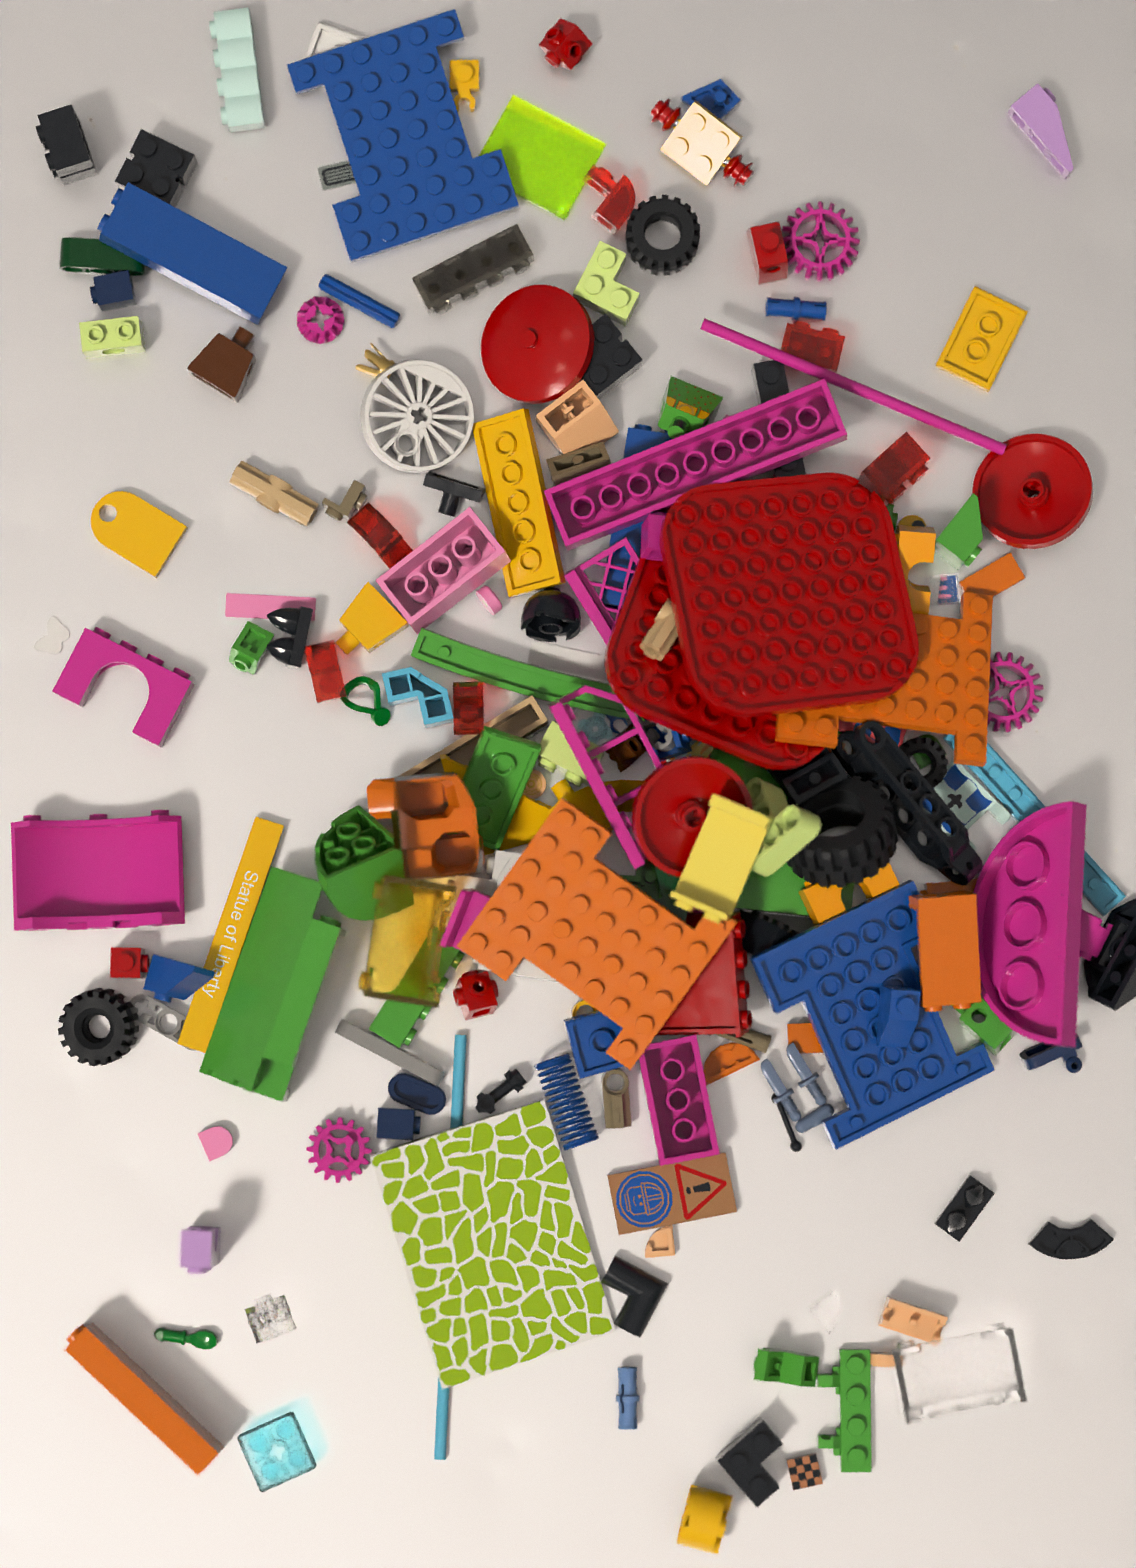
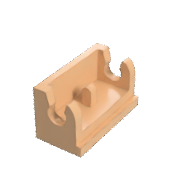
M887 1296L878 1326L936 1344L941 1340L940 1334L942 1328L946 1325L948 1317Z

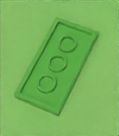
M484 726L462 782L475 805L477 831L483 837L484 847L499 850L542 747L540 743Z

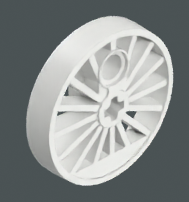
M406 360L389 366L373 379L362 400L360 421L367 444L381 461L400 471L424 473L445 466L463 450L472 432L474 410L467 388L452 371L440 364L426 360ZM395 370L399 374L407 399L387 378ZM406 372L415 376V397ZM425 380L429 384L422 397V381ZM382 382L401 404L375 393L379 384ZM435 386L442 388L431 400H429ZM447 392L459 396V398L433 407ZM371 400H377L399 412L369 411ZM464 402L466 415L436 414L438 411ZM420 409V416L423 417V421L414 423L415 417L411 415V412ZM369 417L398 418L399 420L371 430ZM435 420L466 421L464 433L462 434ZM395 428L392 436L380 447L374 435ZM434 428L460 439L456 448L453 450ZM428 433L448 454L446 458L439 462ZM402 435L408 436L412 441V446L407 452L402 451L398 446V440ZM423 439L432 465L420 467V443ZM390 447L396 455L395 459L388 456L384 451ZM413 455V466L401 463L403 457Z

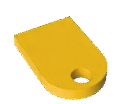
M125 491L112 492L102 497L93 508L91 514V528L97 540L109 550L155 578L158 577L188 529L186 525L138 496ZM106 506H112L117 511L115 519L110 522L103 521L100 516L102 509Z

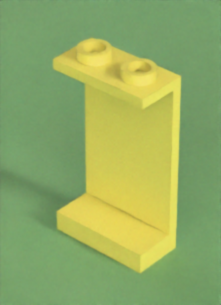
M713 794L708 804L711 808L677 888L671 892L670 897L677 899L675 902L676 906L692 912L693 907L705 911L704 918L720 924L722 919L730 921L773 819Z

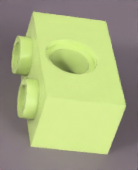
M139 316L79 322L82 352L87 359L146 352L143 323Z

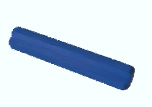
M325 274L319 282L320 290L391 328L397 325L400 319V314L397 311L328 274Z

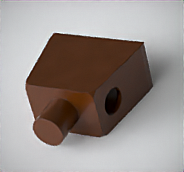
M241 326L231 340L218 333L189 364L187 370L195 378L238 403L256 362L254 354L246 350L254 335Z

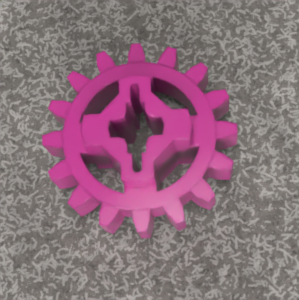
M338 1117L337 1124H333L331 1119H327V1127L325 1129L320 1125L316 1126L319 1133L318 1136H309V1139L314 1142V1146L306 1147V1151L313 1152L314 1156L308 1162L317 1163L318 1166L314 1172L318 1173L323 1170L325 1172L324 1180L326 1181L331 1175L335 1176L336 1183H340L343 1175L346 1176L348 1181L353 1180V1171L361 1175L363 1171L360 1165H369L370 1163L364 1156L365 1154L372 1153L371 1148L365 1147V1143L371 1139L370 1137L362 1138L361 1133L365 1128L362 1126L354 1129L355 1120L353 1119L347 1125L344 1124L343 1117ZM341 1129L350 1133L345 1137H335L330 1131ZM321 1140L326 1144V1155L322 1159L319 1153ZM356 1141H358L359 1144V1156L357 1160L352 1155V1145ZM334 1142L338 1145L344 1143L347 1146L344 1149L346 1157L341 1155L335 1157L332 1154L335 1150L332 1146ZM334 1162H342L348 1169L334 1170L329 1167Z

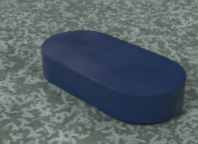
M400 1073L395 1075L388 1084L390 1097L394 1101L428 1115H434L445 1107L446 1095L440 1087L415 1076Z

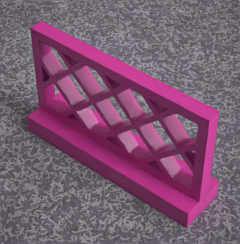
M627 537L564 574V577L606 645L623 603L624 595L627 592L626 587L629 575L634 573V569H631L632 563L634 561L637 565L639 560ZM625 546L631 556L628 568L610 564L613 552ZM609 555L607 563L600 561L601 559ZM593 564L606 567L603 582L590 581L584 570ZM609 568L627 572L623 588L606 584ZM594 586L601 587L599 595ZM604 588L622 592L618 609L605 606L602 601ZM609 611H610V612L617 613V614H616L615 621H614V619L612 618V616H611V614L609 613Z

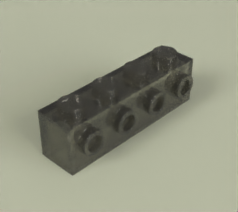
M515 224L412 278V282L428 314L431 315L436 312L437 315H440L450 310L452 303L460 299L463 302L477 296L479 294L477 290L487 285L489 288L501 284L505 280L504 276L512 272L520 274L531 267L530 263L534 261V254L518 224Z

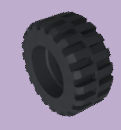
M853 776V778H848L797 806L817 815L821 821L818 835L787 861L788 866L792 868V871L798 877H804V880L815 885L817 882L821 887L830 888L831 885H837L838 888L847 887L846 884L850 883L860 884L864 881V878L869 877L871 879L877 875L878 869H884L890 862V858L895 854L898 833L891 801L888 800V795L884 790L878 788V785L869 780L865 782L862 777ZM788 798V800H787L788 807H789V806H792V805L796 806V805ZM838 826L856 827L842 835H820Z

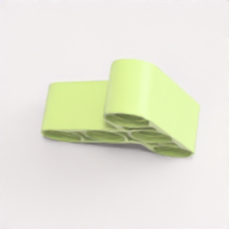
M753 778L746 784L752 800L753 811L773 820L751 871L762 876H770L818 835L821 821L817 815L792 805L788 807L781 788L759 778Z

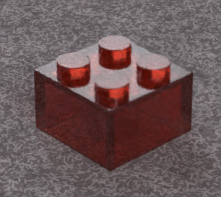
M905 432L861 472L858 480L869 491H875L884 504L886 502L893 504L904 494L903 492L907 489L905 487L906 484L910 482L912 485H915L925 476L929 470L926 465L931 458Z

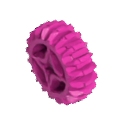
M822 201L818 202L816 210L813 209L811 203H807L806 213L798 207L795 210L797 218L789 215L787 222L790 226H783L781 230L783 234L787 235L783 237L785 246H788L785 247L787 256L791 255L788 259V267L796 263L797 266L794 271L796 275L800 274L803 269L806 271V280H809L811 274L815 273L817 282L822 281L823 273H826L829 281L833 280V270L840 276L843 275L845 271L842 265L849 268L852 266L853 262L849 257H857L858 251L853 247L860 244V239L852 237L858 233V227L848 228L854 219L847 217L843 220L842 217L845 214V210L841 208L837 214L834 213L835 204L830 203L828 210L823 209L824 204ZM815 221L813 232L803 234V236H796V233L803 225ZM825 221L833 224L840 231L842 237H838V234L830 233L826 229ZM819 229L820 237H822V241L824 242L820 254L818 243L815 241L816 237L818 236ZM797 246L811 251L814 255V262L806 259L799 252ZM844 247L836 259L824 263L825 253L828 250Z
M996 652L994 656L995 662L990 657V682L992 689L989 693V704L998 703L1004 711H1007L1009 716L996 715L988 710V725L990 721L994 722L993 732H998L1000 724H1003L1004 731L1007 733L1011 731V722L1019 730L1022 728L1020 718L1030 723L1032 717L1028 711L1034 714L1039 712V708L1032 703H1041L1043 701L1042 696L1035 695V692L1043 690V685L1033 684V681L1040 678V674L1029 675L1028 672L1032 670L1034 665L1030 663L1023 668L1021 664L1024 661V657L1020 656L1016 663L1012 662V652L1007 653L1005 661L1002 660L1001 652ZM997 669L1013 671L1021 679L1007 681ZM999 685H1003V688L1006 686L1008 689L1015 686L1006 695L1007 699L1005 700L1003 696L1001 698L998 696L990 698L1000 689ZM1025 687L1026 700L1022 709L1017 712L1014 694Z

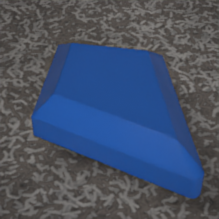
M722 79L681 97V101L689 106L694 101L699 102L720 119L725 117L741 102L740 98Z

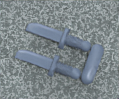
M791 1043L786 1047V1053L802 1079L798 1085L800 1088L806 1086L812 1098L815 1099L816 1104L821 1105V1107L800 1119L801 1112L797 1110L798 1107H796L790 1096L794 1093L793 1089H786L768 1058L762 1061L761 1070L777 1096L772 1099L774 1103L781 1102L787 1114L790 1115V1119L798 1121L795 1125L796 1130L799 1133H804L822 1123L821 1120L833 1115L834 1108L830 1104H825L827 1098L823 1091H821L820 1086H818L817 1081H815V1079L820 1077L817 1071L812 1074L795 1044Z

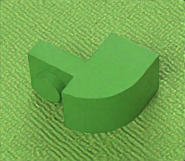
M774 1348L758 1349L754 1360V1380L781 1382L800 1387H815L820 1357Z

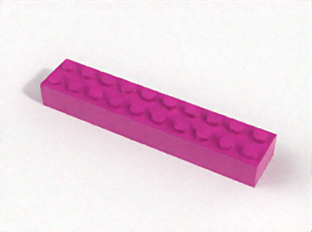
M824 378L544 490L564 544L567 550L570 551L645 521L648 514L667 512L682 494L695 487L748 480L847 440V432Z

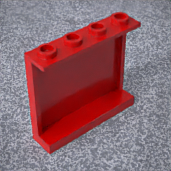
M733 912L731 917L737 921L736 925L656 1035L736 1034V1037H742L749 1032V1028L752 1026V1013L747 1008L750 985L749 981L745 980L744 969L748 964V956L746 950H743L742 938L745 936V923L741 920L740 912ZM687 913L686 923L695 928L704 913Z

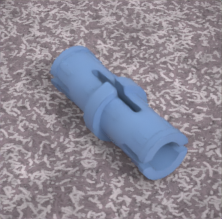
M618 1367L619 1388L616 1395L619 1409L618 1429H637V1402L639 1401L636 1387L637 1367Z

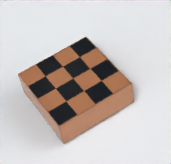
M816 1453L786 1459L793 1490L823 1484Z

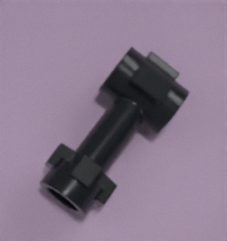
M514 1069L512 1072L509 1070L504 1074L506 1080L489 1094L481 1092L476 1096L478 1100L475 1108L479 1113L488 1112L491 1114L495 1111V1103L513 1089L517 1092L523 1089V1085L527 1082L517 1069Z

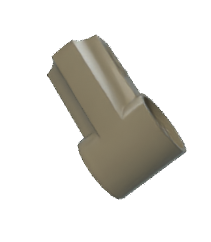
M619 1068L606 1071L601 1077L605 1128L630 1127L632 1123L628 1076ZM612 1074H619L623 1077V1085L617 1090H611L606 1084L608 1077Z

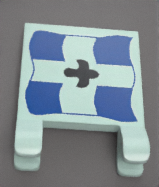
M953 760L947 766L946 775L942 782L934 787V790L967 830L987 811L1002 825L1009 820L1010 813L961 764H954ZM924 799L922 803L923 809L931 814L932 805L927 799ZM943 822L941 826L942 832L949 837L951 835V828L946 822ZM969 840L970 846L976 850L975 845Z

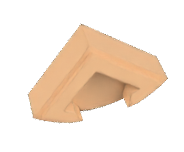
M672 1225L664 1226L652 1234L645 1248V1258L675 1255Z

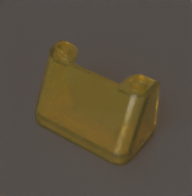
M382 875L380 881H375L372 898L377 900L366 971H361L358 984V989L363 990L364 997L427 1007H439L441 993L437 992V986H434V983H440V977H438L442 952L440 942L445 932L447 917H450V911L445 910V907L449 908L450 901L455 902L457 886Z

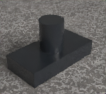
M431 471L426 473L423 486L443 491L438 512L453 517L456 515L461 497L480 503L485 493V488Z

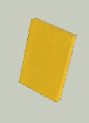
M974 286L935 367L989 392L1028 311Z

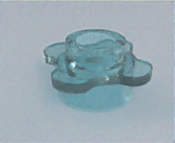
M595 712L592 717L587 720L581 719L578 723V729L584 732L587 740L596 745L601 739H609L613 734V731L605 721V714ZM594 726L598 727L597 732L593 731Z

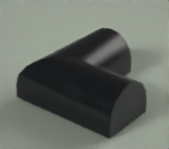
M615 1255L601 1283L627 1296L614 1324L641 1338L668 1283Z

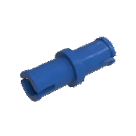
M767 297L765 316L790 317L792 321H798L799 318L825 321L827 302L802 301L800 297H793V300Z

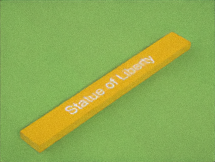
M259 817L254 819L203 967L204 969L214 971V978L194 993L177 1043L178 1045L206 1053L282 836L283 825Z

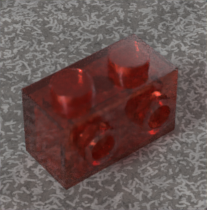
M793 321V324L787 323L780 350L836 373L845 336L839 335L840 332L832 328H822V331L812 329L810 324L802 321Z

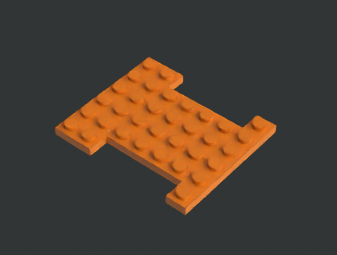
M963 592L961 595L960 619L913 613L919 641V655L915 670L901 689L892 696L878 702L777 714L775 741L835 749L838 740L839 721L862 724L868 721H875L881 726L955 735L954 764L983 767L986 764L993 596Z
M562 797L457 944V947L504 981L508 980L523 957L622 1027V1030L606 1050V1053L631 1070L734 928L737 921L731 917L730 921L722 919L720 924L702 917L696 927L693 928L595 858L612 832Z

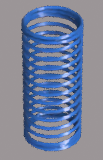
M569 1053L534 1065L536 1071L550 1068L539 1073L537 1077L554 1074L540 1080L539 1083L543 1084L557 1080L542 1087V1090L558 1087L545 1093L544 1096L561 1093L548 1099L546 1102L551 1103L565 1099L549 1106V1109L565 1106L552 1112V1116L569 1112L555 1118L553 1122L572 1118L556 1125L555 1128L558 1129L576 1124L559 1131L558 1135L579 1130L560 1139V1141H566L580 1137L563 1144V1150H569L599 1139L597 1130L586 1131L595 1126L594 1123L583 1125L593 1119L592 1117L582 1118L590 1114L589 1110L579 1112L587 1108L588 1105L576 1106L584 1102L586 1098L572 1100L584 1093L583 1091L571 1093L580 1089L581 1085L568 1087L577 1083L579 1079L565 1081L577 1074L576 1072L564 1074L574 1069L575 1066L560 1068L572 1062Z

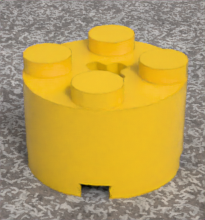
M691 1485L676 1544L718 1555L727 1524V1513H729L733 1496L701 1486Z

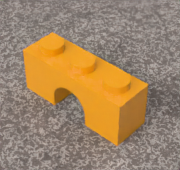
M898 525L895 537L912 612L929 615L931 595L929 586L912 583L908 579L910 569L917 563L934 562L935 529L934 527Z
M890 863L884 869L879 868L878 874L871 879L866 877L862 883L858 884L867 899L900 885ZM806 881L804 882L805 888L798 891L813 924L821 923L846 911L841 900L842 888H838L837 885H831L830 888L821 887L817 882L814 885Z

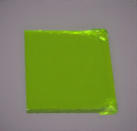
M512 95L478 156L501 149L515 194L565 221L606 144Z

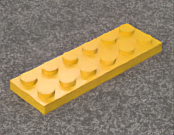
M523 408L473 423L472 429L496 540L511 560L510 563L502 568L508 597H516L566 583L550 506L544 493L546 487L529 409Z

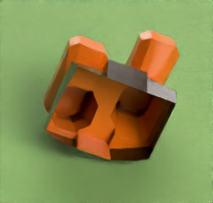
M455 772L373 779L366 787L369 814L376 819H392L394 849L402 850L405 878H442L475 875L482 871L483 864L485 863L483 837L477 831L475 805L464 783Z

